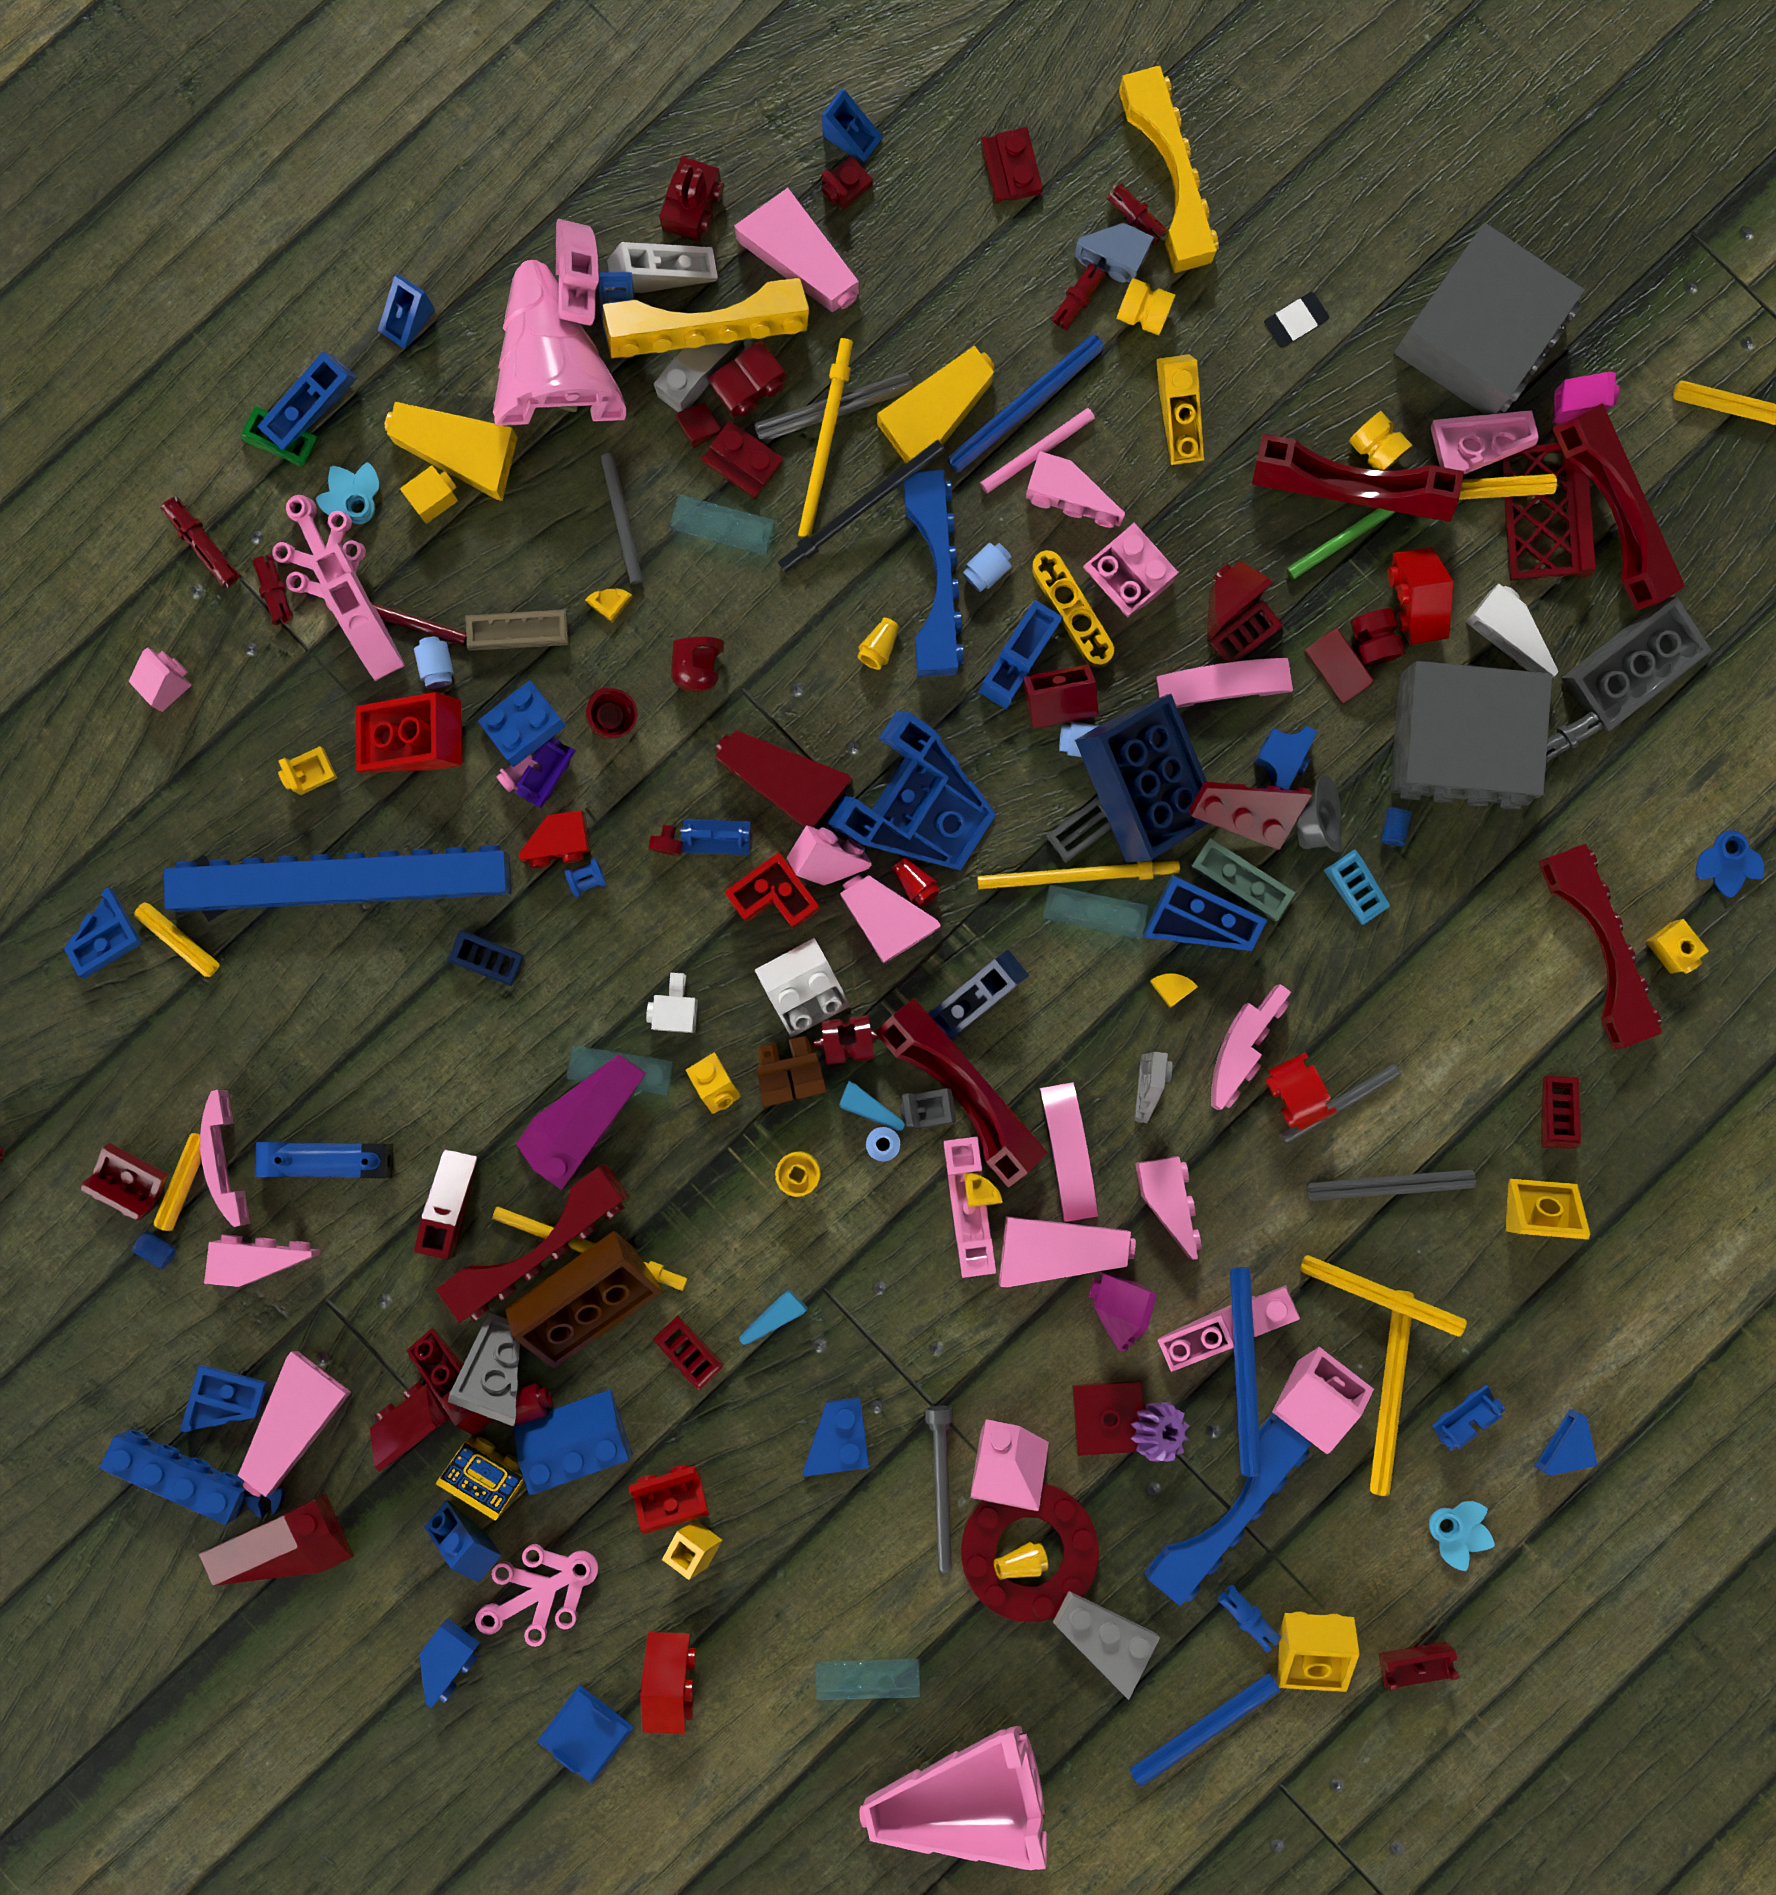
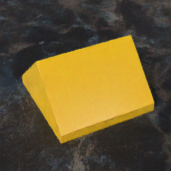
M1510 1179L1508 1183L1506 1231L1528 1235L1589 1239L1590 1231L1578 1184Z

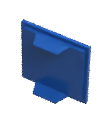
M579 1684L537 1742L551 1752L554 1758L570 1771L578 1773L592 1784L634 1726Z

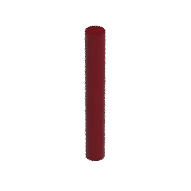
M374 603L372 604L376 607L383 621L439 637L462 646L467 644L465 632Z

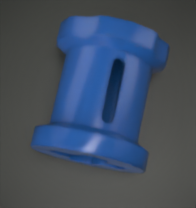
M596 857L591 859V863L574 870L570 868L564 870L575 898L581 896V892L598 885L602 887L607 886L604 873ZM591 874L593 875L592 877L579 881V879L583 877H586Z

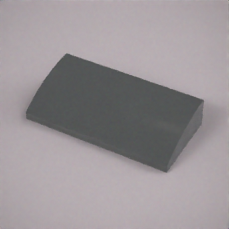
M1668 597L1662 602L1653 605L1561 677V679L1588 713L1591 711L1595 713L1599 718L1596 722H1601L1603 729L1609 732L1712 650L1677 597Z

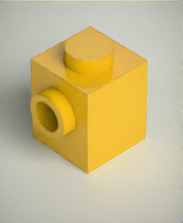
M433 465L400 488L426 524L458 502V499L452 492L457 488L445 471L439 474Z
M1684 919L1670 922L1646 941V944L1670 974L1677 972L1687 974L1702 964L1700 958L1709 952Z
M695 1520L677 1531L662 1560L690 1580L708 1568L723 1540Z

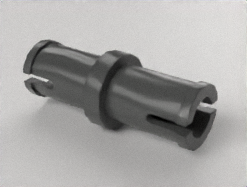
M1591 711L1568 727L1563 725L1558 728L1557 733L1548 738L1546 764L1567 750H1575L1578 748V743L1603 729L1602 723H1595L1599 720L1597 715Z

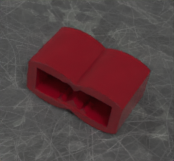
M761 340L747 348L735 360L717 370L708 378L711 389L734 418L738 415L746 416L757 407L758 404L756 402L766 395L772 397L781 391L784 387L783 382L786 380L785 371Z

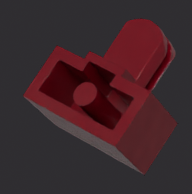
M681 156L659 215L662 230L700 242L702 233H707L711 227L713 219L711 209L714 202L719 203L723 194L724 183L721 182L719 168Z

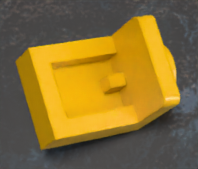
M321 746L292 760L286 758L279 760L282 770L278 774L287 790L292 789V791L299 795H303L337 779L328 756Z
M715 1052L686 1069L700 1098L712 1114L730 1107L734 1101L741 1097Z

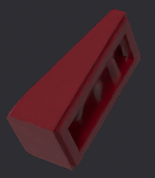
M1262 599L1212 639L1210 643L1226 663L1237 662L1284 625ZM1258 612L1270 625V628L1266 631L1254 617ZM1246 621H1249L1260 636L1254 639L1243 624ZM1236 629L1241 632L1249 643L1245 648L1232 633ZM1226 637L1239 652L1235 656L1222 643V640Z
M1544 1076L1542 1087L1541 1147L1575 1149L1581 1144L1579 1077ZM1552 1088L1569 1089V1095L1553 1094ZM1553 1103H1569V1108L1553 1107ZM1553 1117H1568V1122H1554ZM1554 1131H1568V1135H1554Z
M679 1315L653 1339L698 1391L725 1365ZM679 1328L683 1334L669 1346L666 1340ZM689 1339L692 1344L679 1356L675 1350ZM698 1349L701 1355L688 1366L685 1360ZM707 1359L710 1365L698 1376L694 1371Z

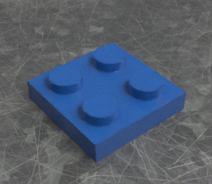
M531 680L478 720V723L513 768L566 727V724Z

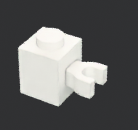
M670 972L669 996L654 995V1002H648L647 1022L652 1023L651 1029L695 1033L698 1000L696 998L684 997L686 975L684 973Z

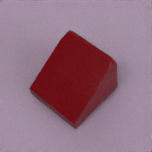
M705 403L675 414L677 423L693 448L698 447L722 431Z

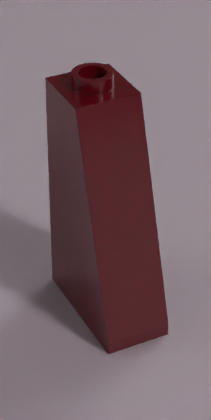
M737 730L731 736L726 734L715 748L718 752L715 758L719 764L803 829H805L806 825L817 829L838 803L842 795L853 784L852 777L846 773Z

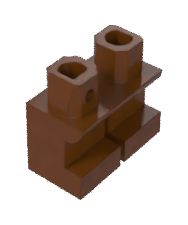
M807 1036L789 1040L793 1058L780 1061L776 1043L758 1047L760 1066H756L760 1083L763 1107L795 1100L788 1073L789 1070L791 1071L797 1099L828 1093L817 1053H813Z

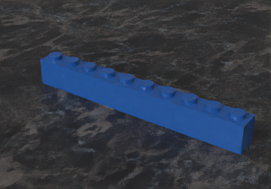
M491 845L479 847L480 852L466 853V848L452 847L446 848V854H433L431 849L412 850V855L399 856L398 851L378 852V857L365 858V853L344 854V859L334 860L331 859V855L318 854L311 855V861H298L296 856L277 857V863H264L263 858L243 859V864L230 865V860H210L209 866L197 867L196 862H176L175 868H164L165 909L173 912L511 895L510 855L505 851H500V846Z

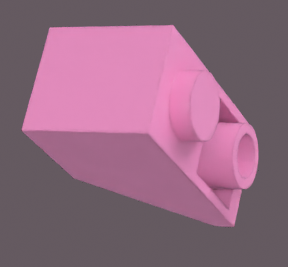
M149 647L142 651L129 679L130 684L152 707L161 712L192 686L184 677L188 673L187 670L175 658L171 659L164 651L158 654Z
M806 825L787 856V860L796 876L823 886L867 870L872 864L862 844L856 843L850 838L847 840L841 839L826 828L818 830Z

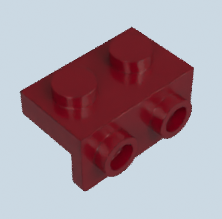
M108 1143L101 1149L93 1174L82 1182L80 1189L91 1195L94 1199L119 1210L123 1215L139 1221L157 1207L168 1174Z

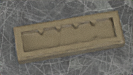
M566 609L465 615L467 649L469 651L569 645L568 614Z

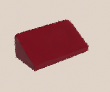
M1334 628L1304 650L1342 705L1374 683L1367 669L1337 628Z

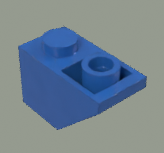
M447 1500L424 1526L449 1567L477 1582H480L502 1556L488 1534Z
M448 1618L442 1623L419 1654L425 1703L431 1709L438 1699L445 1703L457 1686L452 1681L457 1673L462 1671L466 1674L479 1657L473 1652L480 1642Z

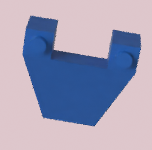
M896 711L880 735L879 740L902 755L904 759L873 808L870 809L856 798L842 795L824 824L846 839L850 838L856 843L961 871L996 814L974 783L961 770L956 758L948 752L940 741L942 739L937 732L909 711Z

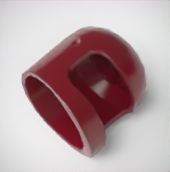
M708 636L674 640L671 663V678L674 684L680 689L689 692L711 690L719 678V673L714 671V662L720 653H724V641ZM700 646H706V647H709V648H698V647H700Z
M600 688L589 699L585 710L586 722L591 730L599 737L609 740L621 738L629 733L636 724L638 716L637 707L632 697L624 691L615 688Z

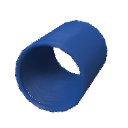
M1388 808L1381 842L1394 846H1405L1412 813L1399 808Z
M145 1231L134 1244L132 1251L162 1270L174 1257L176 1248H173L167 1242L165 1243V1241L159 1239L153 1233Z

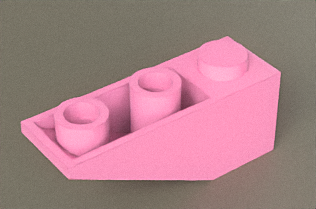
M1039 451L1025 498L1030 499L1033 505L1041 508L1053 506L1063 509V513L1070 517L1081 518L1083 515L1093 518L1095 523L1103 527L1121 526L1125 512L1071 460Z
M1172 1156L1135 1163L1141 1197L1187 1257L1193 1260L1198 1259L1197 1250H1201L1202 1245L1198 1229L1193 1230L1191 1216H1195V1206L1192 1196L1186 1195L1184 1183L1189 1182L1186 1162H1180L1179 1156Z
M221 1235V1240L209 1242L204 1284L235 1287L247 1285L320 1255L321 1250L310 1249L311 1243L289 1241L288 1247L277 1246L276 1239L255 1238V1243L242 1242L243 1236Z

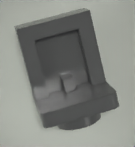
M946 1088L918 1094L908 1093L902 1095L903 1103L900 1105V1113L907 1128L922 1129L956 1123L952 1089Z

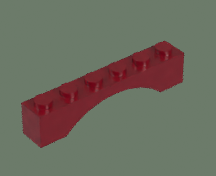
M1603 403L1553 427L1552 429L1566 459L1577 465L1593 480L1612 510L1622 545V582L1634 609L1638 610L1660 603L1686 587Z
M1262 434L1252 485L1451 522L1460 498L1464 471L1434 465L1398 471L1361 469L1324 458L1307 449L1295 439Z
M1585 843L1538 861L1550 892L1566 901L1580 913L1593 930L1601 946L1607 973L1606 1000L1601 1020L1613 1049L1626 1048L1663 1034L1660 1028L1662 1024L1660 1014L1650 1004L1647 996L1649 993L1648 984L1644 977L1638 974L1634 964L1636 962L1635 952L1630 944H1626L1622 934V920L1618 913L1613 912L1609 902L1611 898L1610 890L1603 880L1601 881L1596 869L1598 861L1594 852L1588 849Z
M915 998L892 1015L875 1031V1034L896 1058L917 1066L942 1083L945 1088L952 1089V1095L967 1112L976 1128L987 1164L1008 1188L1025 1176L1048 1153Z
M607 1164L598 1166L571 1187L566 1207L559 1222L549 1236L533 1251L507 1263L470 1265L459 1271L435 1290L459 1323L469 1317L474 1322L490 1310L487 1304L497 1297L501 1302L515 1292L517 1288L514 1286V1283L522 1277L529 1281L543 1271L544 1268L541 1263L550 1256L555 1261L571 1249L568 1243L578 1236L582 1241L596 1231L598 1227L595 1222L603 1216L610 1220L624 1210L625 1207L622 1202L630 1196Z

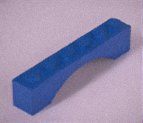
M944 470L916 472L903 482L905 513L917 526L928 544L934 560L937 583L931 612L926 623L915 637L917 677L957 675L958 665L964 664L963 644L956 645V632H961L960 611L954 612L953 599H959L958 579H952L951 566H957L956 547L949 546L948 535L954 533L953 513H947L946 501H952L951 481L944 480Z
M1274 1413L1270 1415L1259 1429L1261 1473L1255 1477H1247L1242 1491L1233 1506L1215 1525L1188 1540L1165 1545L1144 1571L1148 1580L1179 1606L1185 1600L1190 1602L1194 1599L1201 1588L1199 1584L1207 1573L1212 1575L1219 1568L1223 1561V1558H1221L1222 1554L1229 1546L1233 1548L1240 1542L1245 1533L1243 1528L1251 1519L1255 1521L1261 1516L1266 1508L1264 1502L1272 1492L1277 1494L1281 1491L1288 1481L1286 1475L1294 1465L1299 1467L1310 1453L1308 1448L1312 1443Z

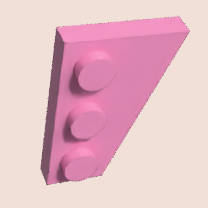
M1532 410L1433 420L1431 425L1440 467L1464 471V474L1536 445L1539 438Z

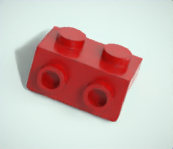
M676 1466L670 1470L669 1474L658 1477L656 1475L643 1476L637 1479V1483L628 1486L629 1492L634 1498L640 1531L643 1534L710 1515L702 1478L695 1466Z

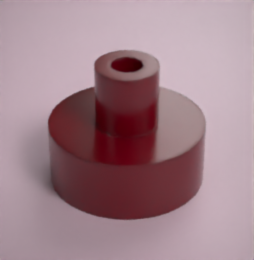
M663 825L661 836H650L648 850L666 855L681 856L684 842L674 839L676 827Z

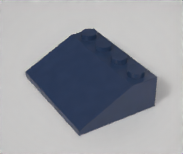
M1166 694L1099 725L1075 740L1126 862L1153 860L1209 824L1192 817L1189 812L1193 801L1207 780L1172 694Z

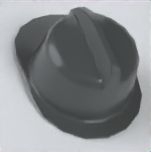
M1326 775L1319 777L1316 783L1315 800L1305 806L1297 820L1298 841L1303 849L1329 847L1332 851L1339 852L1342 846L1340 799L1334 782Z

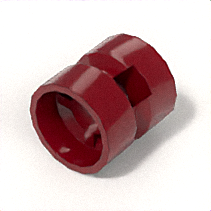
M1392 608L1372 611L1350 621L1355 639L1362 643L1358 648V652L1364 667L1383 664L1406 654L1401 636L1394 633L1398 625Z

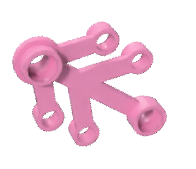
M295 495L288 500L286 505L288 516L299 523L313 554L337 542L342 546L345 534L352 525L351 517L342 511H334L329 515L328 524L331 532L325 547L313 521L317 514L315 502L306 496ZM300 502L302 505L301 511L296 513V506ZM342 516L343 524L337 527L336 521ZM350 540L342 548L356 573L360 561L365 557L366 550L361 543ZM279 542L273 547L272 555L276 561L284 564L292 562L313 570L307 559L311 555L297 551L292 545L284 542ZM353 546H356L357 554L351 557L350 550ZM287 548L288 554L282 559L281 551ZM292 572L288 575L286 585L289 590L296 593L307 592L325 599L320 589V583L309 581L305 574L299 572ZM298 577H300L302 581L300 587L296 588L295 580ZM325 599L327 607L331 610L327 600Z
M538 1544L529 1545L522 1555L524 1564L532 1568L543 1564L561 1571L550 1578L515 1568L507 1561L499 1562L492 1570V1578L497 1584L504 1585L512 1582L531 1589L500 1606L494 1603L484 1605L475 1618L478 1630L483 1634H494L503 1626L505 1619L538 1601L533 1622L525 1631L524 1637L530 1646L536 1647L541 1645L547 1637L546 1624L556 1591L568 1584L564 1606L556 1613L555 1622L561 1629L571 1628L578 1617L576 1608L582 1588L592 1583L598 1574V1562L591 1553L576 1551L569 1557L546 1551ZM528 1551H537L540 1556L539 1560L531 1561L528 1558ZM583 1564L586 1567V1574L578 1575L574 1570L575 1565ZM505 1567L509 1571V1577H499L497 1573L498 1568ZM569 1612L572 1615V1621L569 1623L563 1622L560 1617L561 1613ZM486 1615L492 1616L495 1624L493 1626L485 1625L483 1617ZM538 1629L542 1634V1638L539 1640L532 1639L530 1631Z

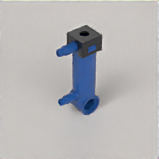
M256 1142L255 1177L392 1178L393 1144Z

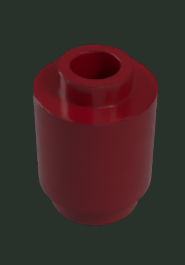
M539 1383L517 1389L516 1420L514 1426H520L548 1416L549 1408L553 1406V1402L547 1387L542 1388Z

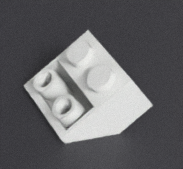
M815 938L755 969L762 986L791 1038L850 1007Z

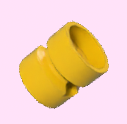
M1132 278L1116 319L1131 325L1140 322L1143 330L1160 336L1176 295L1160 288L1152 292L1150 284Z
M1382 411L1367 421L1349 440L1350 444L1360 455L1366 453L1369 455L1367 462L1377 471H1387L1413 446L1401 432H1392L1394 424Z
M803 1151L792 1152L784 1156L778 1163L775 1171L776 1182L779 1188L787 1195L794 1197L805 1196L811 1193L819 1184L821 1178L820 1165L817 1159L809 1153Z

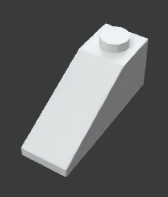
M621 242L607 260L609 272H632L634 293H646L714 282L718 279L712 247ZM612 287V290H626V287Z
M1500 584L1496 585L1489 591L1467 619L1466 623L1529 672L1550 673L1552 678L1555 677L1559 671L1526 604L1520 600L1519 594L1512 588L1501 586Z

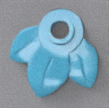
M365 463L354 474L344 468L331 466L328 476L330 491L316 497L319 507L327 515L334 511H342L351 517L354 524L368 522L375 513L373 498L380 487L375 469L371 464ZM357 504H364L362 512H354V507Z
M1464 1501L1453 1509L1440 1508L1429 1519V1530L1431 1535L1439 1541L1442 1558L1458 1570L1467 1571L1470 1559L1469 1552L1484 1551L1495 1546L1490 1532L1481 1524L1488 1508L1478 1502ZM1449 1519L1451 1522L1450 1528L1442 1531L1440 1528L1441 1522Z

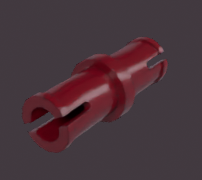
M1120 183L1113 189L1115 192H1111L1108 195L1107 200L1127 218L1126 223L1128 225H1134L1138 230L1153 236L1152 245L1154 246L1161 240L1160 237L1167 233L1168 229L1148 211L1149 206L1145 202L1140 203Z
M1088 264L1087 269L1074 287L1070 286L1066 291L1067 297L1055 314L1051 316V321L1057 327L1060 323L1062 324V330L1068 331L1069 326L1081 309L1088 307L1091 302L1089 298L1106 277V274L1099 267L1096 271L1094 270L1096 265Z
M266 555L267 561L265 562L264 557L259 556L252 561V564L255 567L261 585L259 588L260 596L266 601L272 624L279 625V619H281L282 624H286L293 620V614L290 611L285 596L287 591L286 585L280 581L274 557Z

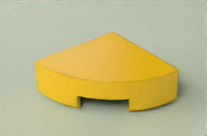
M605 589L592 593L585 601L613 623L633 596L623 589Z
M1163 974L1150 980V983L1170 1008L1198 987L1192 980L1179 974Z
M964 1173L968 1208L1003 1203L999 1190L991 1181L975 1173Z

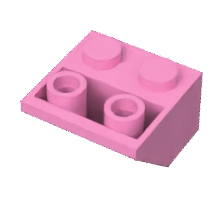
M1135 523L1083 566L1127 617L1155 599L1174 582L1179 573Z
M1318 1347L1297 1361L1272 1412L1316 1447L1328 1454L1362 1416L1374 1389L1326 1351Z

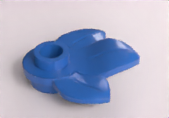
M1730 830L1718 835L1713 847L1704 850L1700 854L1696 864V876L1701 880L1713 878L1717 889L1724 896L1732 898L1741 889L1746 877L1749 879L1763 878L1764 863L1761 856L1749 848L1748 841L1743 834ZM1727 842L1732 843L1734 846L1732 854L1726 851L1725 846Z

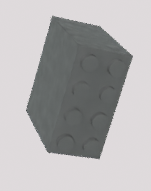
M1484 222L1393 353L1484 415L1496 414L1499 410L1505 413L1510 405L1520 396L1526 387L1525 383L1531 375H1534L1543 363L1546 353L1561 337L1564 327L1581 308L1582 304L1578 302V299L1585 289Z
M1415 661L1399 676L1390 792L1400 793V798L1407 800H1419L1421 795L1433 796L1434 801L1439 803H1453L1455 799L1467 800V805L1487 806L1488 802L1501 803L1500 807L1503 809H1521L1522 805L1531 804L1533 800L1543 796L1552 674Z

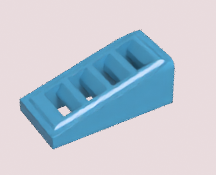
M1356 849L1323 870L1361 925H1364L1390 907V904ZM1349 865H1352L1354 871L1343 878L1340 872ZM1359 876L1362 881L1349 889L1347 883ZM1367 887L1370 892L1356 900L1354 894ZM1375 898L1377 904L1363 912L1361 906Z
M848 1082L839 1104L840 1108L899 1132L903 1131L905 1124L900 1118L856 1084Z
M787 1289L740 1335L739 1341L743 1345L749 1344L803 1315L808 1310V1307L791 1289Z

